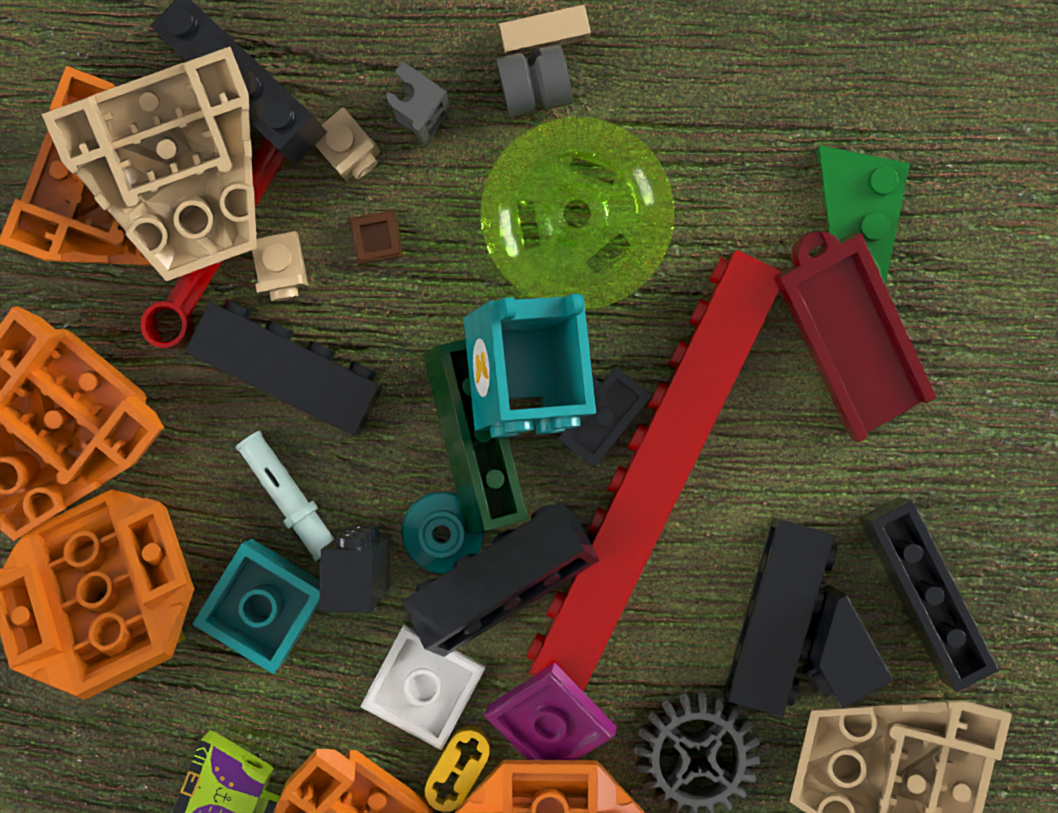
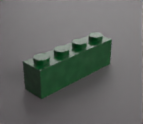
M466 339L441 344L423 353V358L467 534L488 531L529 520L508 437L491 438L490 430L475 431Z

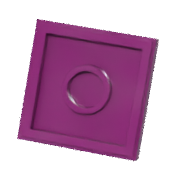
M555 662L489 704L484 714L527 760H577L612 739L617 729V726Z

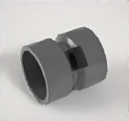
M560 43L534 49L531 58H526L521 52L496 58L499 79L509 118L534 113L537 104L541 103L547 109L573 104L568 70Z

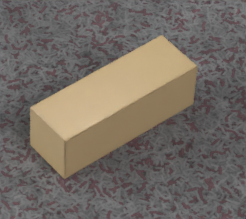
M585 4L499 23L505 56L520 52L528 54L534 52V49L559 43L561 46L586 41L590 40L591 35Z

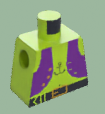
M210 730L200 740L172 813H273L280 795L267 791L266 787L274 768L220 734Z

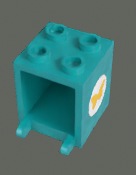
M580 293L569 294L566 297L516 300L514 297H505L497 301H488L463 318L475 431L490 430L491 438L518 436L520 432L533 431L534 426H536L537 434L564 432L568 428L580 427L581 418L596 414L584 296ZM540 398L541 408L510 410L509 400Z

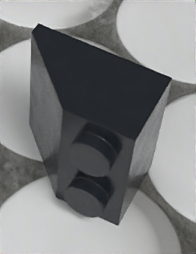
M828 584L821 588L825 591L821 611L818 616H812L808 633L812 635L811 647L807 657L809 664L802 668L815 691H819L824 700L832 698L839 706L845 708L894 680L848 596Z

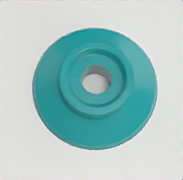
M440 491L421 497L409 508L403 520L402 541L404 548L414 563L429 572L446 574L454 569V563L460 558L469 554L479 553L483 543L484 531L467 534L458 494ZM439 525L448 527L451 533L450 539L445 542L438 541L434 537L435 527Z

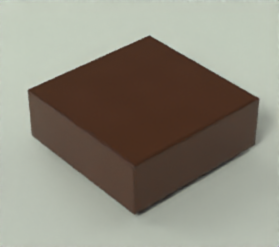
M395 210L349 218L358 265L404 257Z

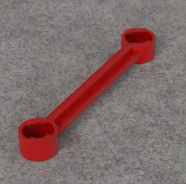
M266 138L252 159L255 208L286 158ZM223 261L181 276L166 301L154 303L145 310L141 318V332L151 345L171 350L180 348L189 341L193 333V320L190 314ZM164 309L176 310L182 320L180 334L169 342H162L164 338L157 331L159 319L156 318V315Z

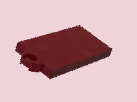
M812 231L796 241L792 249L794 266L779 273L774 278L851 440L859 443L868 437V432L921 402L928 403L937 397L862 233L853 232L838 240L836 236L829 232ZM821 245V248L817 253L811 256L809 255V252L813 248Z

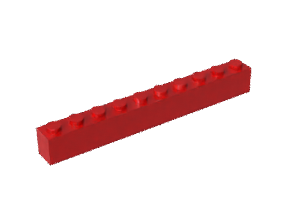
M737 249L729 255L728 259L722 256L718 259L708 280L715 284L707 301L702 298L698 300L689 318L688 323L695 327L687 343L682 340L678 341L669 359L668 365L674 367V370L667 384L659 381L647 406L654 409L646 426L640 423L637 425L628 443L627 448L634 452L627 467L617 466L607 487V490L613 493L606 510L600 507L596 509L586 532L593 535L590 543L600 561L572 577L565 594L558 590L555 593L546 612V616L552 618L545 635L538 632L535 634L525 658L532 660L529 665V674L534 676L555 662L584 692L780 290L774 276L782 271Z

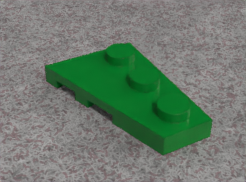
M819 145L816 147L817 162L820 164L823 187L821 194L826 211L828 232L836 236L838 240L853 232L862 233L886 286L910 163Z

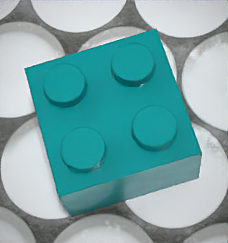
M251 538L240 545L192 625L274 674L283 665L319 606L320 580Z

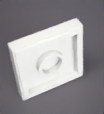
M404 623L360 707L442 750L486 666L456 650L445 657L425 650L415 628Z

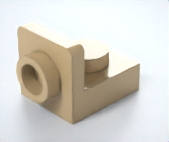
M344 107L322 124L327 133L315 146L345 181H348L352 176L358 180L376 166L378 161L375 157L381 151Z
M292 231L257 239V248L252 250L259 282L255 284L257 293L263 296L270 295L271 302L298 297L297 289L309 287L298 233Z

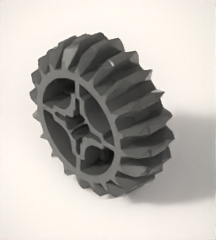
M704 691L697 692L695 704H690L686 692H680L678 699L681 706L673 708L671 702L665 698L661 701L666 712L663 717L653 710H650L647 714L648 719L655 725L654 729L647 726H639L638 728L639 736L649 741V743H637L634 745V753L640 757H645V759L635 763V769L638 774H648L641 782L643 789L651 791L657 788L653 796L654 802L657 805H661L671 798L669 802L670 813H679L684 804L686 805L687 813H698V807L704 806L706 813H715L713 804L721 802L726 811H731L733 806L728 796L734 793L738 798L745 799L747 793L740 785V782L755 783L756 781L755 774L746 768L760 764V757L753 752H748L759 745V740L755 735H745L753 727L752 723L748 718L736 721L741 712L736 704L729 706L723 711L725 699L721 695H716L710 706H707V695ZM691 720L714 722L711 727L706 725L697 733H687L680 727L677 728L678 725ZM728 731L733 742V757L726 771L716 759V752L723 744L720 739ZM665 738L670 740L674 748L678 750V757L672 764L673 771L668 777L662 772L659 764L660 750ZM684 744L690 749L696 746L698 751L700 746H703V751L710 766L704 760L697 762L694 759V763H691ZM699 776L708 777L715 782L702 788L680 786L682 783L687 785L693 778Z

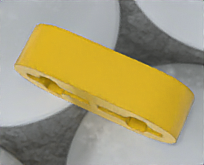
M464 726L456 730L429 774L425 786V797L428 804L435 810L451 812L457 809L466 799L485 766L490 754V741L486 733L480 728ZM471 738H474L478 741L477 750L481 754L479 756L471 754L464 766L458 764L457 761L460 758L462 748L457 743L459 741L467 743ZM452 771L458 774L454 784V791L458 794L456 796L448 794L445 799L439 798L437 796L439 788L434 783L436 781L439 783L446 782Z

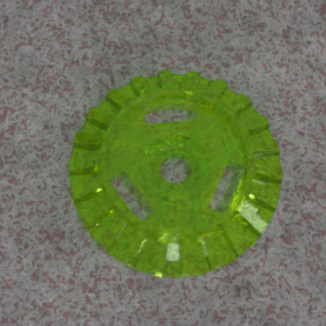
M565 117L550 120L533 127L515 139L502 152L489 173L484 187L481 204V222L485 243L490 256L504 278L519 292L531 299L566 297L569 294L580 293L584 296L585 310H594L628 297L640 288L658 268L666 254L672 236L674 202L670 183L663 167L653 152L639 138L626 129L605 120L591 117ZM581 158L613 170L617 174L614 184L611 185L569 170L572 159ZM533 201L541 246L526 249L524 247L517 204ZM572 202L586 204L591 212L589 223L581 228L569 226L563 216L567 205ZM621 233L631 246L600 272L594 273L586 262Z

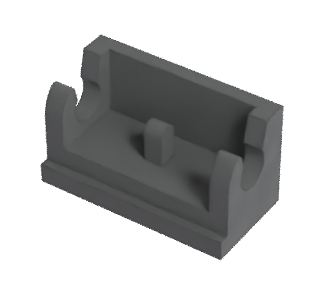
M402 61L395 73L405 83L402 90L407 96L404 97L403 101H400L395 94L388 92L386 93V98L389 105L394 109L393 113L396 120L403 127L414 133L417 141L426 147L451 111L446 90Z

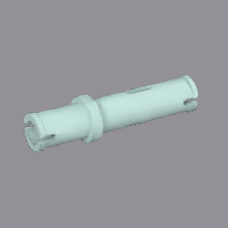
M257 431L240 442L235 448L242 454L262 486L267 490L286 517L283 521L288 529L293 527L312 554L314 561H317L321 556V548L332 542L334 538L315 512L318 509L315 502H308L289 475L287 469L282 465L263 438L261 431Z

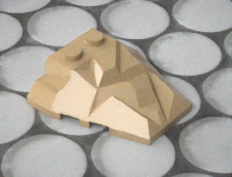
M231 47L183 62L42 114L63 164L72 174L75 172L95 195L94 199L103 210L107 209L126 231L125 235L165 281L257 248L249 93Z
M964 700L811 709L790 796V803L806 813H983L995 759L1000 761L1002 759L1012 714L1011 712Z

